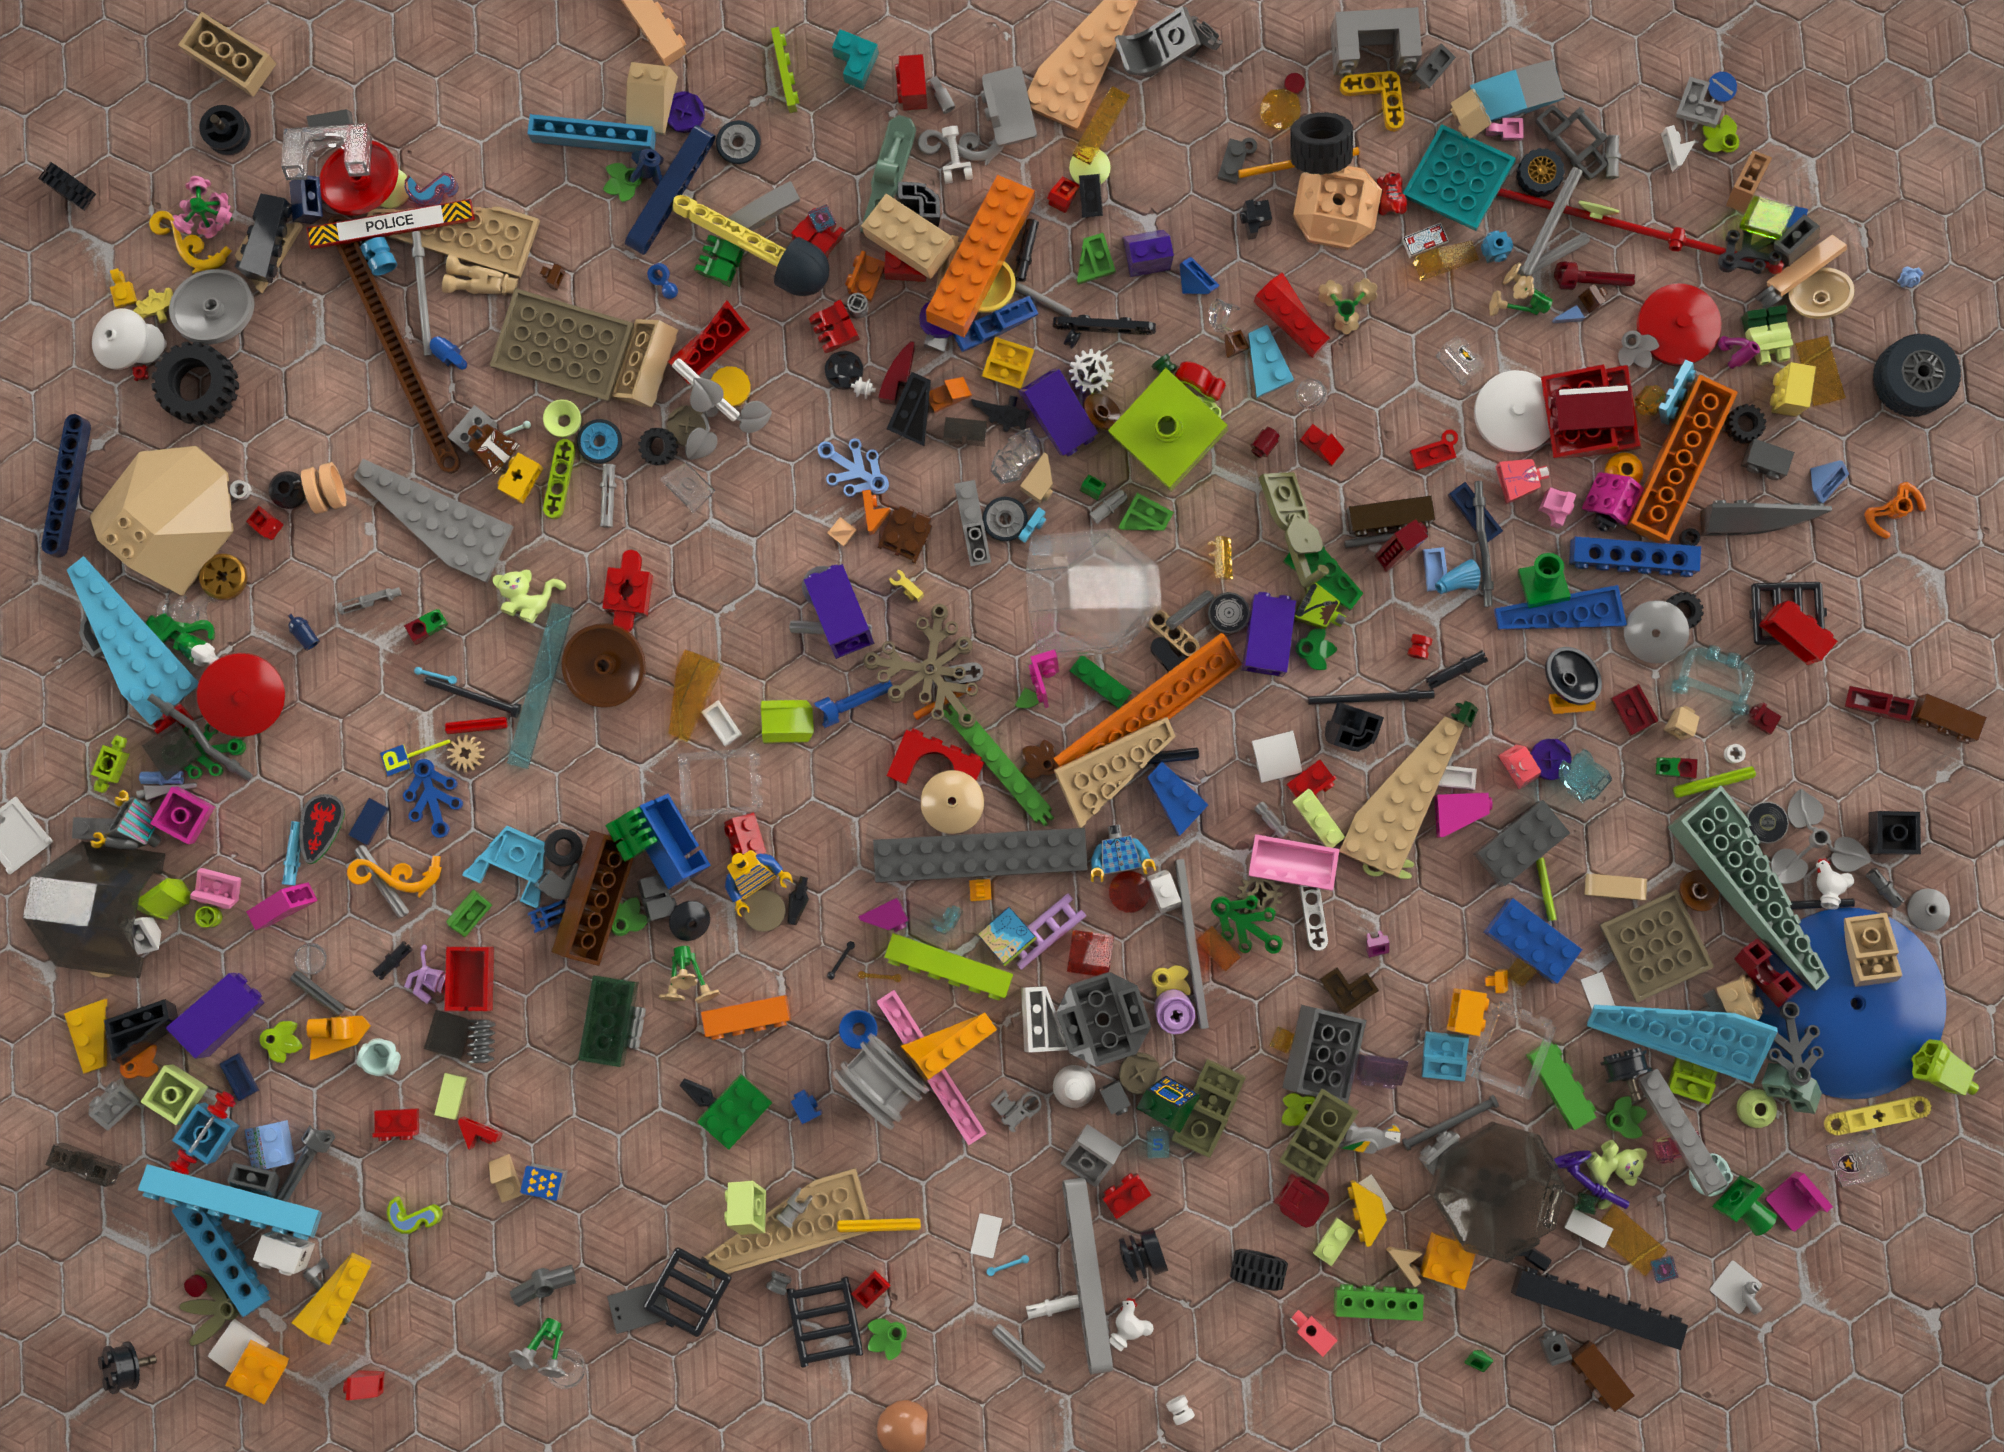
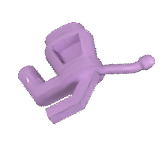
M422 945L420 952L422 968L408 975L404 987L411 988L414 977L418 975L413 994L426 1004H429L432 997L424 992L422 988L426 986L433 992L443 993L445 991V972L426 966L425 951L427 946Z

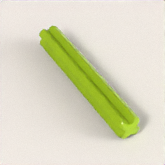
M1753 766L1675 786L1673 793L1676 798L1688 796L1719 786L1752 779L1756 776V772Z

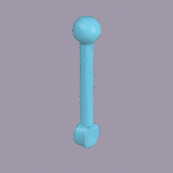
M421 667L414 669L417 675L424 674L447 680L451 684L457 682L455 676H444L422 670Z
M1023 1255L1021 1259L999 1267H989L987 1274L993 1276L995 1272L1020 1263L1026 1264L1029 1262V1257Z

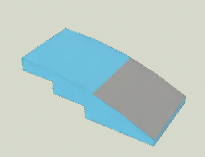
M1553 60L1512 70L1470 85L1471 89H1475L1486 109L1485 112L1490 117L1491 122L1501 118H1510L1523 112L1527 114L1565 99Z

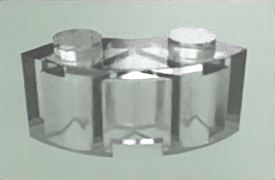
M1031 428L1024 429L1008 439L1009 443L1002 450H998L994 456L991 472L1001 484L1020 480L1026 466L1040 458L1041 441Z

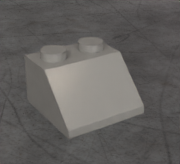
M1086 1124L1060 1164L1078 1176L1084 1177L1087 1182L1096 1187L1114 1165L1123 1147Z

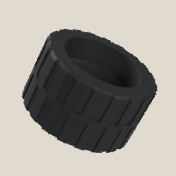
M1317 112L1300 117L1290 128L1291 163L1302 172L1319 175L1331 174L1346 168L1353 159V124L1346 117L1329 112Z

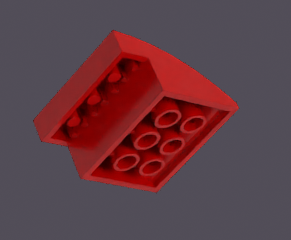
M1602 364L1541 377L1554 459L1596 456L1642 449L1633 391L1632 402L1635 426L1630 430L1621 431V427L1562 431L1560 434L1554 435V429L1550 427L1552 408H1549L1548 397L1551 396L1555 389L1631 384L1628 365L1606 369L1605 365Z

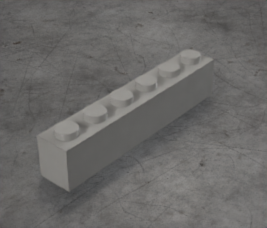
M1658 1068L1638 1078L1637 1083L1705 1196L1707 1197L1724 1188L1728 1184Z

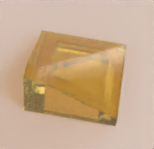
M1517 958L1508 969V977L1523 987L1537 970Z

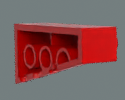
M1283 272L1270 280L1256 294L1253 302L1309 356L1314 358L1328 343L1330 337L1314 323Z
M726 300L709 325L667 362L672 366L679 358L699 376L749 332L750 328L729 301ZM677 372V374H678L686 383L690 384L680 373Z

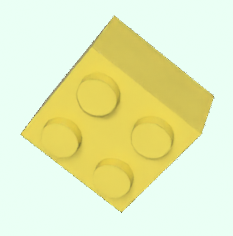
M1791 362L1775 374L1773 379L1775 392L1770 399L1772 413L1796 417L1810 407L1815 366Z

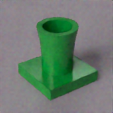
M1543 553L1536 558L1534 566L1518 569V576L1529 608L1570 601L1571 595L1563 573L1564 562L1558 555Z
M1741 1175L1712 1206L1718 1213L1735 1222L1742 1218L1755 1236L1768 1232L1777 1219V1215L1757 1200L1765 1190L1759 1184Z

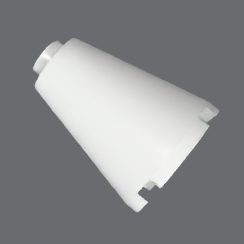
M1069 1065L1062 1068L1055 1076L1053 1091L1057 1100L1064 1106L1079 1108L1086 1105L1092 1099L1095 1093V1081L1092 1074L1086 1068L1078 1065Z

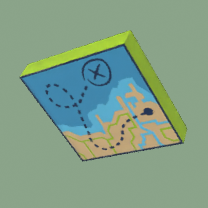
M1010 907L1005 909L978 933V936L1004 966L1037 939Z

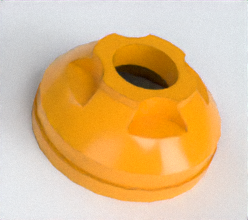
M1630 453L1616 454L1605 465V473L1630 476L1637 483H1640L1643 477L1641 461ZM1627 463L1632 466V474L1625 475L1622 472L1621 467L1623 464Z

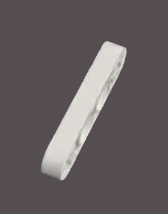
M1299 885L1308 944L1313 950H1322L1328 944L1320 889H1310L1304 892L1303 887L1307 886ZM1308 893H1314L1317 896V902L1314 905H1309L1306 902L1305 898ZM1317 914L1320 917V923L1317 926H1312L1309 923L1310 915ZM1322 927V932H1318V936L1323 938V942L1320 943V947H1317V944L1312 943V940L1316 938L1315 932L1310 933V929Z

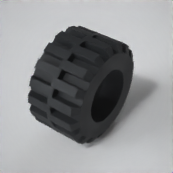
M1238 1249L1234 1253L1230 1277L1245 1285L1278 1291L1283 1289L1288 1263L1284 1259L1270 1254L1248 1249Z

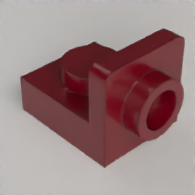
M1764 702L1754 705L1748 713L1750 718L1747 722L1766 734L1771 735L1782 716L1767 708V704Z

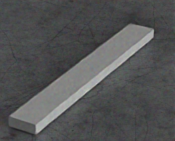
M1184 859L1175 860V869L1198 1026L1200 1029H1206L1209 1026Z

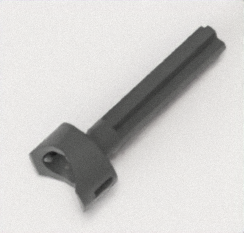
M309 1125L301 1138L306 1147L278 1192L277 1199L285 1202L289 1200L317 1152L326 1153L335 1139V1134L332 1131L316 1130Z

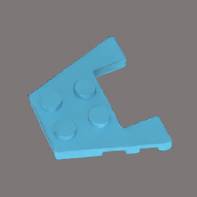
M506 826L488 845L489 847L476 858L475 862L463 872L462 876L482 883L489 865L493 864L528 880L520 901L539 909L541 891L534 884L544 873L545 842L510 826Z

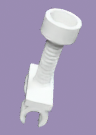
M958 126L942 128L943 138H947L949 142L952 165L942 167L945 184L953 183L951 171L958 169L964 170L965 180L973 179L971 163L959 162L956 136L959 135Z

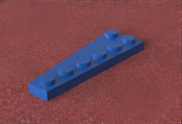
M1618 585L1570 594V601L1529 608L1526 602L1494 609L1498 630L1623 627L1627 623Z

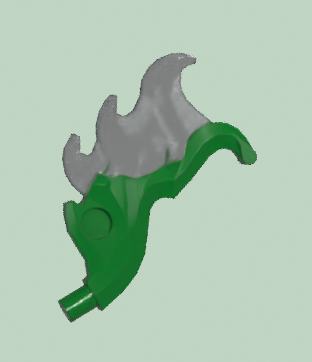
M203 594L194 601L185 603L184 601L188 597L183 595L175 600L171 606L167 607L166 605L169 602L167 598L159 603L157 617L150 615L146 624L163 643L175 632L192 633L199 630H206L208 638L212 641L215 638V628L208 621L206 609L210 602L217 603L218 601L208 594Z

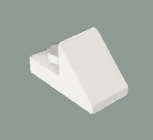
M1672 125L1664 129L1661 137L1673 173L1681 167L1695 141L1680 144V134L1676 131L1675 126Z

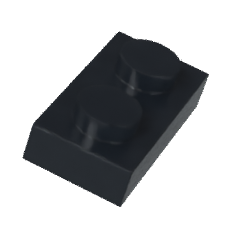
M1100 174L1080 175L1082 218L1103 216Z

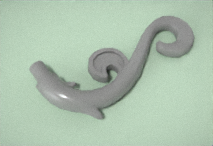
M926 130L918 139L919 149L926 155H933L941 148L940 142L935 146H929L927 144L929 137H937L950 147L947 138H943L942 133L939 131ZM973 132L963 134L960 137L959 145L957 144L959 156L972 161H985V165H988L1004 148V146L999 147L996 138H994V140L989 142L991 146L983 151L969 150L967 148L969 144L972 145L974 150L979 146L980 139Z

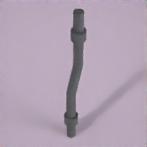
M1475 481L1473 507L1476 510V532L1482 557L1483 581L1481 582V591H1483L1484 607H1492L1494 582L1491 581L1490 553L1485 533L1484 507L1486 506V498L1483 497V481Z
M153 693L148 697L147 700L160 708V712L166 716L170 715L189 728L205 753L225 765L226 769L231 773L235 772L248 782L250 781L253 774L242 768L236 760L229 759L213 748L194 721L177 711L174 705L164 702Z

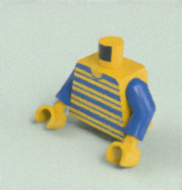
M751 850L744 855L737 853L732 857V863L727 866L729 874L726 876L725 889L732 902L736 903L735 911L741 916L740 908L745 907L748 913L750 911L747 904L741 901V898L743 900L776 879V875L779 876L780 884L784 888H787L783 879L788 878L792 883L793 880L789 872L782 871L783 868L773 856L762 853L756 854Z

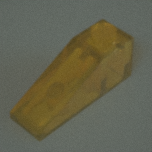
M1471 240L1422 253L1416 257L1414 265L1420 280L1423 281L1478 261L1479 257Z

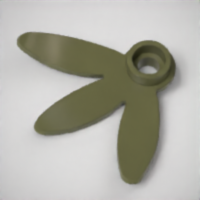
M200 1269L195 1270L194 1275H199L205 1279L207 1283L206 1292L215 1301L208 1299L190 1300L181 1303L179 1308L192 1314H214V1316L194 1333L189 1341L191 1346L198 1345L211 1338L218 1332L226 1320H233L240 1313L232 1300L227 1297L221 1284L213 1276Z

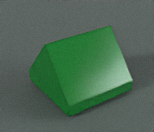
M1088 475L1083 481L1080 491L1098 501L1106 483Z

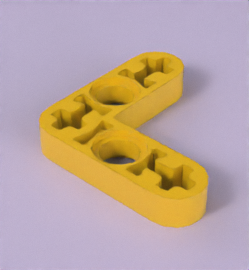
M1384 71L1347 75L1342 79L1339 89L1345 96L1381 93L1385 127L1391 132L1399 131L1402 128L1405 118L1400 78L1396 72ZM1387 78H1390L1391 81H1395L1392 84V91H1389L1390 87L1389 83L1386 82ZM1366 79L1373 80L1375 87L1367 88L1364 85V81ZM1347 82L1354 85L1351 90L1345 86ZM1395 97L1398 104L1390 106L1387 103V98ZM1394 111H1396L1395 119L1397 121L1399 120L1397 125H1394L1393 122H1390L1393 117Z

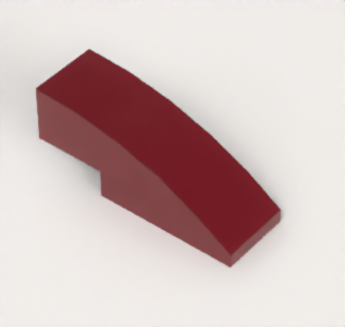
M910 341L889 367L879 392L878 399L880 403L896 405L899 385L905 386L910 376L915 342Z
M1849 686L1845 707L1910 724L1915 700Z

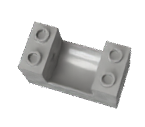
M1418 7L1335 13L1330 27L1334 75L1345 77L1355 73L1360 60L1359 46L1393 44L1395 72L1401 71V73L1407 74L1415 71L1422 56Z

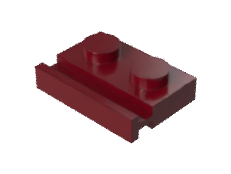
M1639 684L1610 698L1630 736L1659 721Z

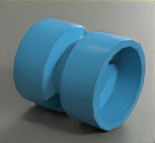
M385 237L372 238L362 244L360 249L365 259L369 260L368 266L374 276L387 274L397 267L398 264L393 254L390 253V247Z

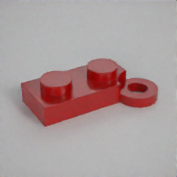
M1446 430L1441 436V441L1410 450L1409 453L1415 470L1418 471L1455 459L1457 456L1453 445L1458 441V434L1454 430ZM1446 435H1452L1453 441H1447Z

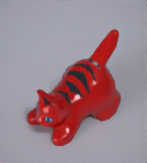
M1389 172L1384 178L1379 177L1377 179V184L1382 189L1378 209L1380 215H1386L1388 212L1402 215L1407 211V199L1402 193L1403 181L1400 173Z

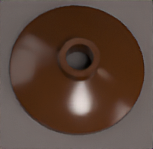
M1091 394L1084 401L1083 409L1091 423L1098 428L1109 430L1121 417L1116 403L1103 394Z
M1702 870L1688 872L1680 882L1681 898L1692 910L1705 912L1714 908L1718 903L1720 892Z

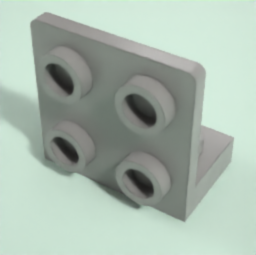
M1443 1131L1437 1136V1142L1434 1145H1427L1420 1152L1421 1156L1418 1159L1436 1179L1468 1151L1458 1139L1460 1136L1453 1131Z

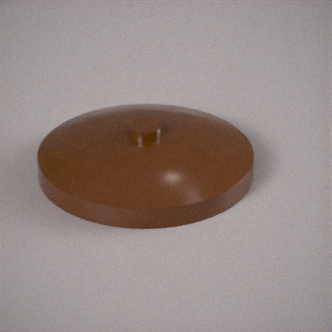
M600 623L581 629L568 641L562 655V674L568 688L579 700L594 707L607 708L626 702L636 694L645 677L646 661L639 642L627 630L613 624Z

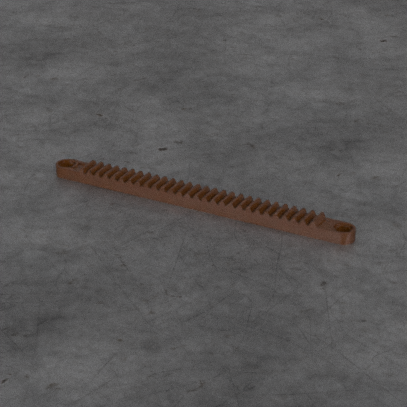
M335 214L329 218L327 224L347 221V219L341 214ZM359 241L336 245L438 466L449 474L457 472L461 465L460 458L452 440L448 438L449 433L442 422V418L435 407V403L428 392V388L421 377V373L414 362L415 360L408 349V345L401 334V330L394 319V315L387 304L377 279L372 274L368 261L360 249ZM448 457H452L455 460L451 468L444 466V461Z

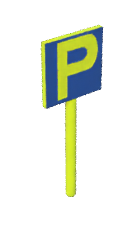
M448 739L407 754L404 744L381 752L380 755L387 776L410 769L411 765L408 758L449 744L451 741Z

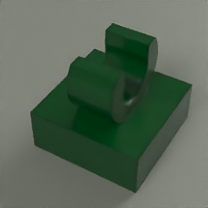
M1464 701V704L1456 703L1455 706L1461 709L1459 714L1451 713V716L1458 722L1465 724V727L1471 728L1479 709L1473 703Z

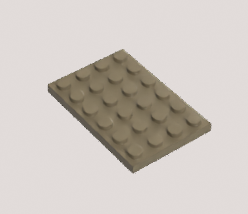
M515 288L490 366L491 368L610 402L634 324Z

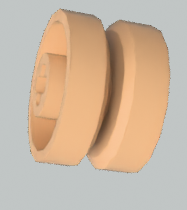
M332 462L320 465L319 471L314 467L301 471L303 490L310 508L315 514L327 512L329 505L334 509L346 506L347 500L344 485L336 466Z

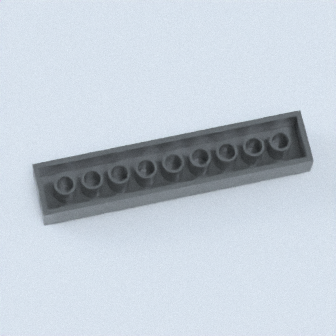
M1085 828L873 840L876 883L1087 871Z

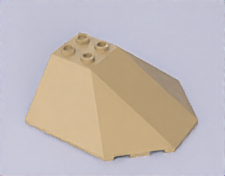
M198 446L139 452L90 515L97 540L129 568L183 596L199 576L203 565L218 552L233 533V523H231L230 511H232L231 497L228 494L227 481H229L228 472Z

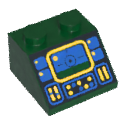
M1165 1076L1146 1089L1136 1109L1180 1133L1200 1094Z

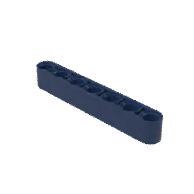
M698 125L692 129L628 233L625 245L642 255L647 253L673 211L672 206L675 196L684 193L711 149L716 135Z
M77 414L69 415L64 422L41 548L45 553L57 558L65 556L69 548L91 431L90 422ZM80 421V427L75 429L76 423ZM76 441V447L71 450V445ZM73 462L72 468L68 470V464ZM69 482V487L64 490V484ZM65 502L64 509L60 511V505ZM61 522V528L56 531V525ZM57 542V549L52 551L53 544Z

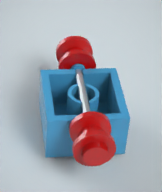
M225 1091L217 1093L215 1095L217 1101L214 1105H208L207 1103L195 1105L172 1140L185 1150L179 1149L177 1151L179 1158L177 1161L169 1163L170 1171L188 1175L190 1173L188 1166L190 1163L195 1164L198 1161L197 1158L206 1164L217 1161L240 1127L227 1117L226 1110L228 1107H234L236 1104L231 1094Z

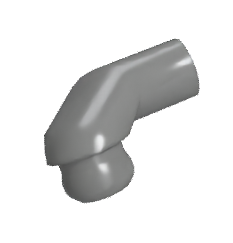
M1747 1282L1743 1286L1742 1301L1756 1315L1762 1310V1307L1755 1300L1759 1286L1756 1282Z

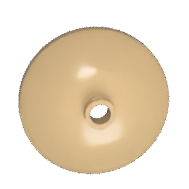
M1821 268L1789 291V302L1796 312L1805 317L1813 319L1834 317L1845 311L1852 303L1855 291L1854 284L1849 276L1842 271L1833 268Z
M955 770L941 772L932 777L922 791V813L926 821L940 832L947 834L965 832L972 828L982 815L984 796L981 787L974 778L964 772ZM954 797L956 799V803L954 805H949V798Z

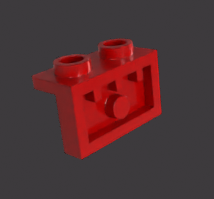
M1319 759L1287 783L1286 786L1295 798L1299 797L1307 789H1310L1317 797L1316 794L1322 789L1324 792L1331 789L1335 785L1333 781L1337 778L1330 773L1321 759Z
M419 1108L374 1111L375 1132L372 1133V1138L378 1137V1141H390L392 1137L400 1136V1140H412L413 1136L419 1134Z
M1129 1173L1121 1179L1123 1183L1115 1187L1112 1185L1103 1192L1105 1195L1102 1199L1116 1219L1151 1196V1193L1137 1173L1134 1175Z

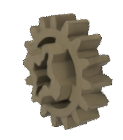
M1249 875V881L1241 880L1244 886L1237 887L1241 891V894L1236 895L1237 898L1244 900L1249 895L1254 896V893H1258V889L1265 895L1261 898V901L1258 899L1256 909L1249 910L1244 908V913L1251 911V913L1263 912L1265 902L1268 899H1273L1268 907L1273 908L1275 912L1277 911L1275 904L1282 903L1278 900V897L1282 896L1283 893L1277 891L1281 885H1274L1275 881L1254 878ZM1255 882L1254 888L1250 892H1246L1248 886ZM1263 882L1267 883L1271 887L1272 891H1268L1264 887ZM1270 912L1265 913L1267 916H1271Z

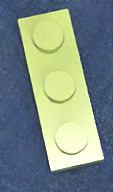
M1307 789L1293 801V804L1325 847L1333 848L1345 838L1344 834L1310 789Z

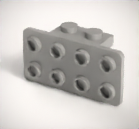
M1016 66L983 75L982 83L984 90L980 92L983 103L987 102L988 108H984L987 121L991 120L997 145L1003 147L1036 138L1037 132L1022 68Z

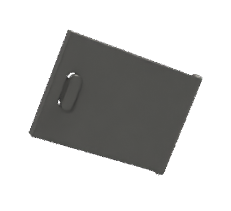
M656 1282L607 1296L617 1334L664 1321L644 1309V1303ZM659 1294L654 1305L670 1313L666 1297Z

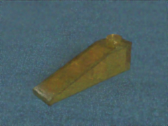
M685 649L676 668L669 734L686 742L689 741L701 716V712L723 669L720 663Z

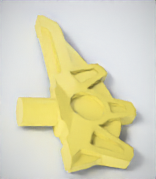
M166 288L164 293H156L154 289H150L148 291L149 297L143 301L138 300L136 302L137 307L133 311L143 319L156 315L160 323H165L168 321L165 312L170 306L173 296L172 289Z

